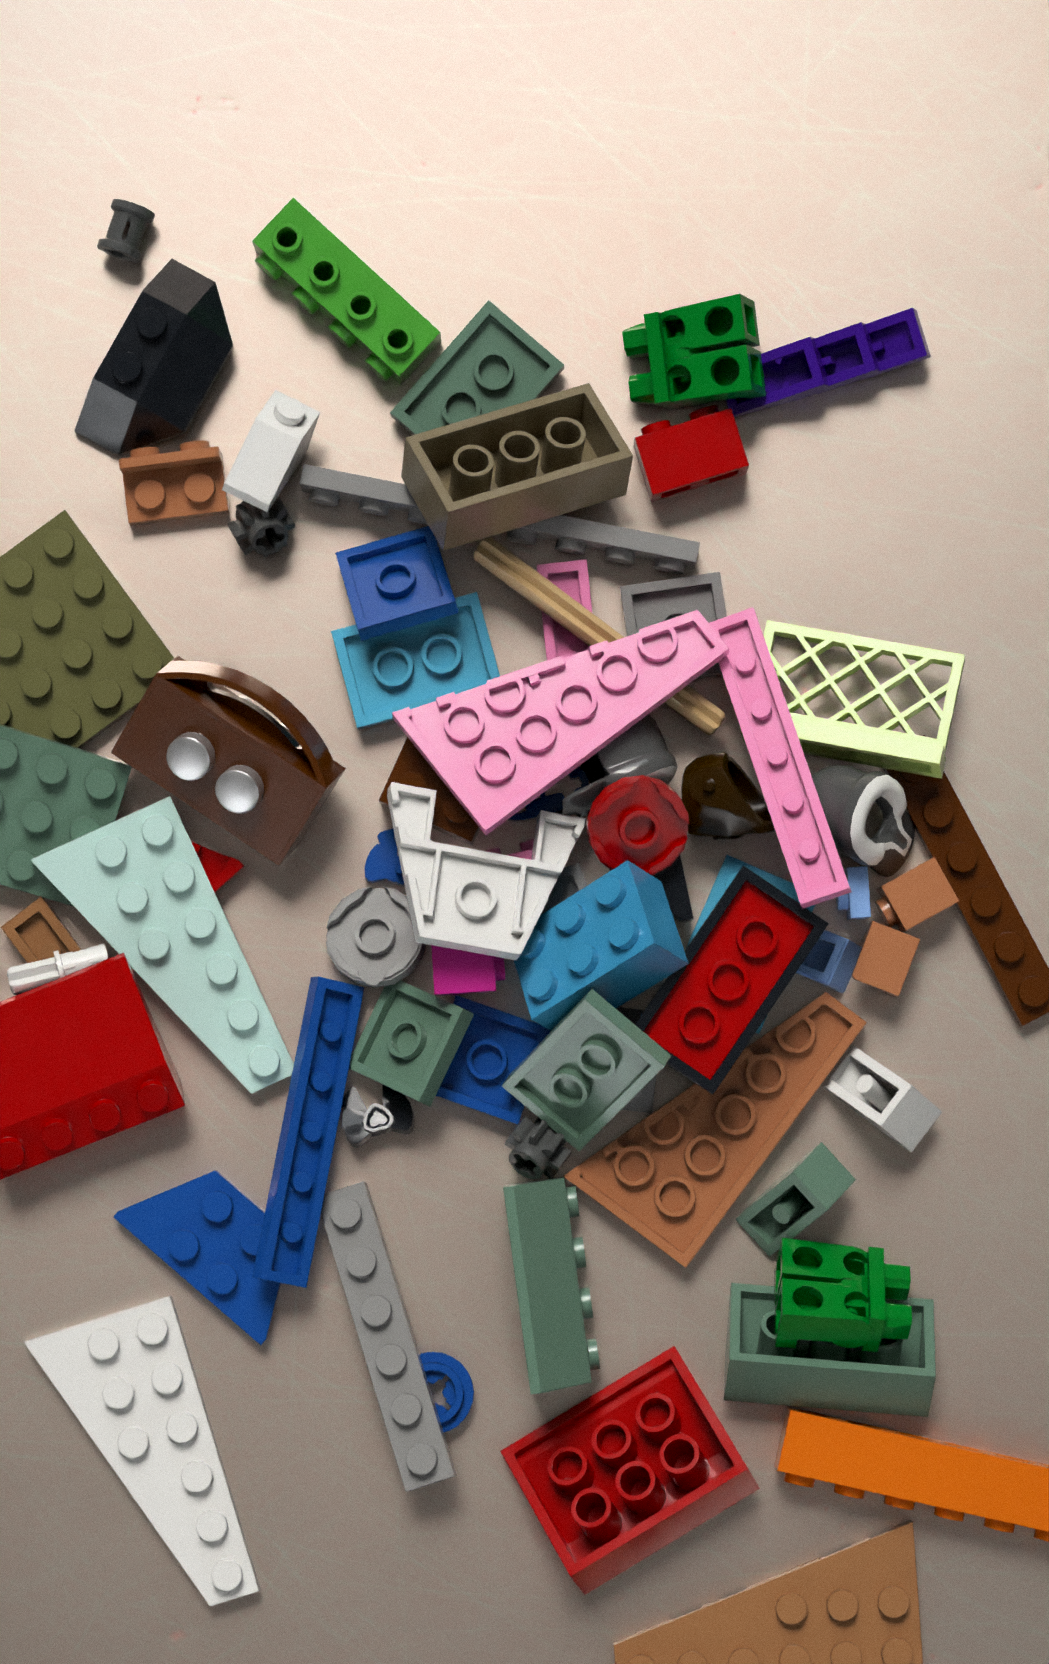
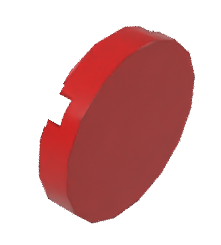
M644 775L624 777L605 787L592 802L586 821L588 841L599 861L610 870L628 860L650 875H655L674 863L684 851L688 839L686 835L688 832L689 816L677 792L662 780Z

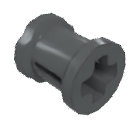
M113 199L110 207L114 213L106 236L99 239L97 248L113 257L138 263L142 256L138 249L147 223L154 221L155 213L136 203L122 199ZM129 222L130 227L126 239L123 240L122 234L126 223Z

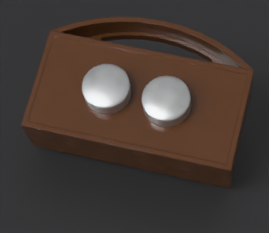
M176 656L156 673L111 751L113 755L278 866L299 846L346 769L333 760L324 741L307 718L276 690L238 670L213 663L186 661L180 656ZM226 687L233 689L237 692H240L246 696H238ZM251 699L258 702L268 711L274 714L283 724H280L275 718H273L263 709L253 704Z

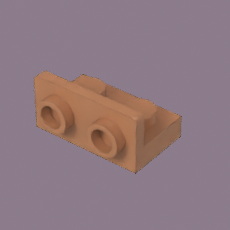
M190 441L180 444V451L160 453L158 447H143L129 451V458L119 459V468L123 474L129 525L135 526L229 514L227 492L222 490L225 482L223 456L219 447H210L209 441Z

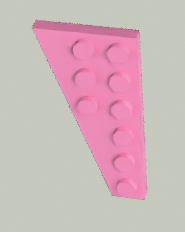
M695 610L639 629V633L609 643L606 640L591 645L589 650L565 658L562 655L487 680L486 684L458 694L452 692L437 697L434 702L413 709L407 707L392 712V717L482 832L488 835L729 654V647L702 614Z

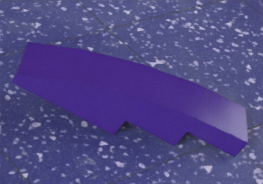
M910 308L867 324L860 322L817 338L807 337L762 353L766 396L751 399L744 397L726 400L728 409L731 408L733 416L738 417L829 391L930 358L931 355L917 310Z

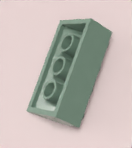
M564 1177L505 1184L503 1191L531 1395L591 1383L590 1370L600 1369L596 1338L586 1340L583 1319L593 1318L590 1289L589 1287L579 1289L577 1268L586 1267L583 1237L572 1238L570 1224L571 1217L580 1216L576 1186L566 1187Z
M731 1283L725 1350L724 1400L928 1417L936 1379L934 1299L907 1297V1300L885 1298L886 1303L912 1306V1325L907 1340L881 1338L878 1352L862 1351V1346L845 1348L832 1342L797 1339L795 1348L775 1347L776 1306L774 1286Z

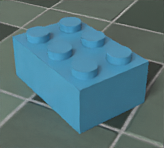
M628 860L540 915L521 955L517 960H514L531 1020L551 1031L591 989L597 992L614 1008H618L689 964L662 881Z

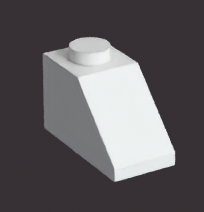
M275 390L256 417L224 482L222 490L268 512L306 455L320 411Z
M852 1044L821 1084L868 1122L910 1152L915 1149L942 1113L915 1087Z

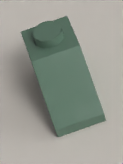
M821 1142L790 1167L735 1220L770 1257L779 1250L782 1238L792 1239L828 1211L856 1179Z

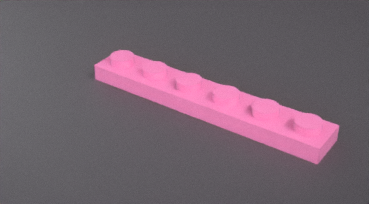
M752 607L710 622L709 624L729 647V654L718 663L802 909L851 893V888L754 608Z

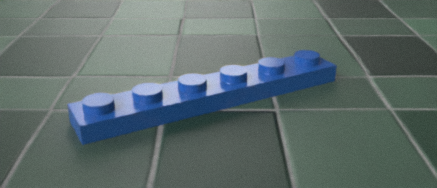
M319 976L311 977L252 1278L307 1288L365 987Z

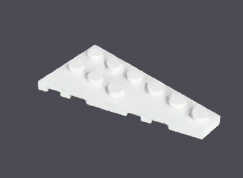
M172 1295L25 1341L24 1343L209 1606L258 1592L261 1588Z

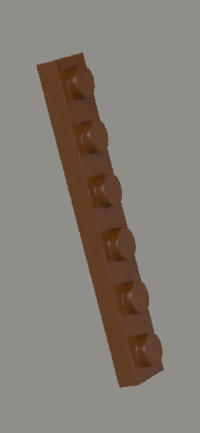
M883 768L884 772L897 780L904 789L907 801L905 810L910 815L915 830L930 858L935 857L959 900L955 905L1019 1026H1024L1049 1012V968L945 772L943 771L941 779Z

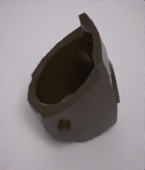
M713 753L698 757L685 767L681 784V801L689 816V834L713 837L714 840L737 839L743 835L753 833L766 834L775 832L765 799L741 766L728 753Z

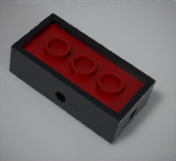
M743 865L685 949L689 964L664 980L635 1025L671 1055L666 1065L710 1095H713L829 923L807 908L802 909L800 903Z

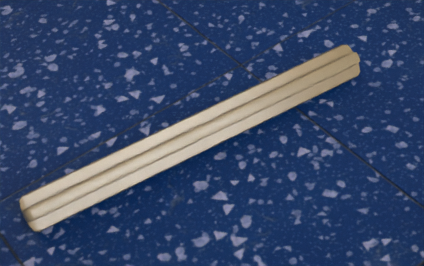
M492 537L482 540L474 551L473 557L476 562L588 646L606 640L609 643L624 638ZM689 685L664 702L707 735L714 734L726 716L721 709Z

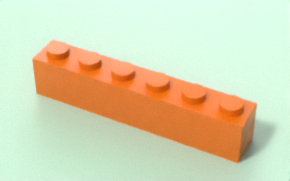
M787 1406L774 1463L777 1471L785 1472L783 1481L810 1488L814 1487L815 1479L834 1483L833 1492L858 1499H864L865 1491L885 1495L884 1504L906 1510H914L915 1502L935 1506L934 1515L963 1522L965 1513L985 1518L983 1526L1003 1532L1014 1533L1015 1525L1035 1529L1034 1538L1049 1542L1048 1464Z

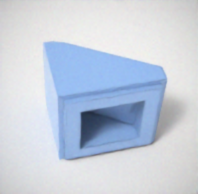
M824 930L796 974L839 993H844L862 947L847 938Z

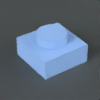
M868 866L847 867L844 871L852 892L836 897L837 909H846L847 920L868 919L871 917Z

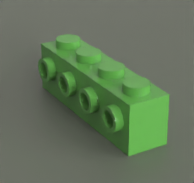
M292 198L252 240L255 252L259 255L254 260L256 264L273 280L277 281L280 276L287 280L295 288L291 293L292 297L310 314L313 315L317 309L332 322L327 328L342 344L348 348L354 343L368 355L364 360L366 365L383 381L386 382L392 377L402 385L442 342L441 332L295 198Z

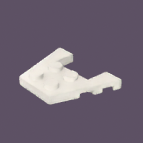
M391 782L387 791V799L415 941L417 943L517 960L585 826L586 818L541 810L536 818L531 860L431 841L437 790Z

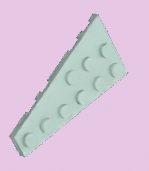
M171 796L31 859L35 866L119 954L125 953L129 965L251 1094L292 1075L294 1063Z

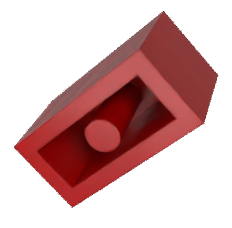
M717 405L707 406L689 413L690 421L671 426L669 420H662L641 428L642 435L634 438L633 447L651 503L747 473L749 463L731 408L719 411Z

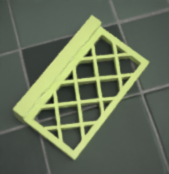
M767 620L764 638L779 681H783L795 699L787 705L804 754L942 779L946 762L945 753L965 664L964 654ZM776 636L796 639L805 653L781 668L772 654ZM807 641L819 644L811 648ZM833 646L846 648L854 662L833 676H830L817 656ZM856 650L865 651L868 653L860 657ZM882 655L896 657L904 671L880 685L867 665ZM906 659L916 660L918 662L910 666ZM809 661H812L825 681L800 695L788 678V675ZM932 663L952 667L949 683L931 694L917 676L918 672ZM861 669L874 690L850 705L837 684ZM910 678L924 699L900 713L886 693ZM831 688L844 709L829 719L815 717L807 703ZM946 696L942 711L936 702ZM880 697L894 718L879 728L865 726L856 712ZM930 706L940 720L937 739L915 735L906 721ZM801 708L805 715L793 712ZM851 717L855 724L842 721ZM900 725L905 733L891 730Z

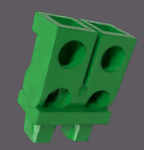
M742 294L678 307L662 313L644 314L645 323L622 331L624 350L627 357L634 359L649 356L651 372L629 376L630 399L634 403L644 405L657 404L666 409L673 410L684 408V406H695L714 401L741 397L751 399L766 396L761 352L752 348L760 346L755 302Z
M782 1238L774 1269L776 1306L775 1347L795 1348L797 1339L832 1342L845 1348L862 1346V1351L878 1352L881 1338L907 1340L912 1325V1306L886 1303L885 1298L907 1300L911 1281L910 1266L884 1263V1248L868 1247V1251L865 1252L853 1246Z

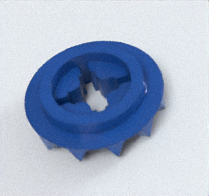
M443 1352L420 1353L429 1383L434 1384L439 1379L442 1380L446 1375L449 1377L445 1382L446 1386L442 1394L446 1398L445 1402L451 1407L447 1409L443 1404L439 1405L434 1401L443 1432L445 1433L457 1427L468 1415L474 1396L472 1379L463 1364Z

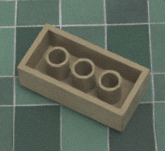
M587 383L405 437L401 478L442 550L445 551L626 495L633 454L591 385Z

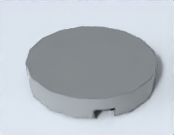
M371 887L358 889L343 898L329 916L328 932L326 935L327 953L339 972L358 985L373 988L393 985L410 975L424 955L426 944L415 941L407 896L396 889L384 887L385 889H372Z

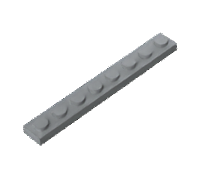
M303 464L299 484L302 492L310 493L309 500L312 502L338 506L339 500L342 499L359 503L358 510L365 513L387 516L389 509L407 512V519L412 522L428 525L405 484ZM564 515L507 531L506 535L507 540L526 545H535L537 538L556 542L555 549L571 554L584 555L586 548L605 551L604 558L606 560L622 564H634L635 558L655 561L654 569L672 574H683L684 568L694 569L700 542Z

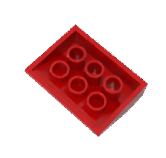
M125 953L0 1002V1180L185 1106L181 1080Z
M675 1346L500 1451L567 1572L584 1595L760 1489Z

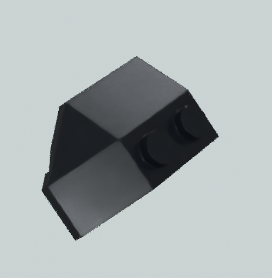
M173 258L142 290L94 375L74 430L75 433L117 456L127 454L133 449L147 447L185 434L234 347L215 281Z

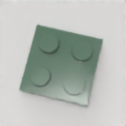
M401 980L393 985L384 986L351 1055L349 1069L430 1107L474 1014Z

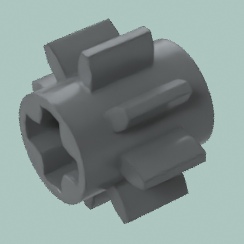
M280 497L276 498L268 512L245 501L236 505L237 520L228 523V527L245 555L255 550V552L263 555L265 558L268 555L277 553L288 545L287 531L295 528V523Z
M524 1117L505 1142L506 1146L513 1149L509 1154L510 1164L519 1174L529 1179H539L543 1173L549 1179H553L572 1152L563 1147L567 1142L564 1139L565 1136L555 1132L547 1125L545 1120L537 1118L533 1123L529 1118Z

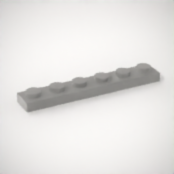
M363 1181L326 1193L321 1210L322 1220L405 1491L409 1492L455 1477L457 1474L367 1183Z

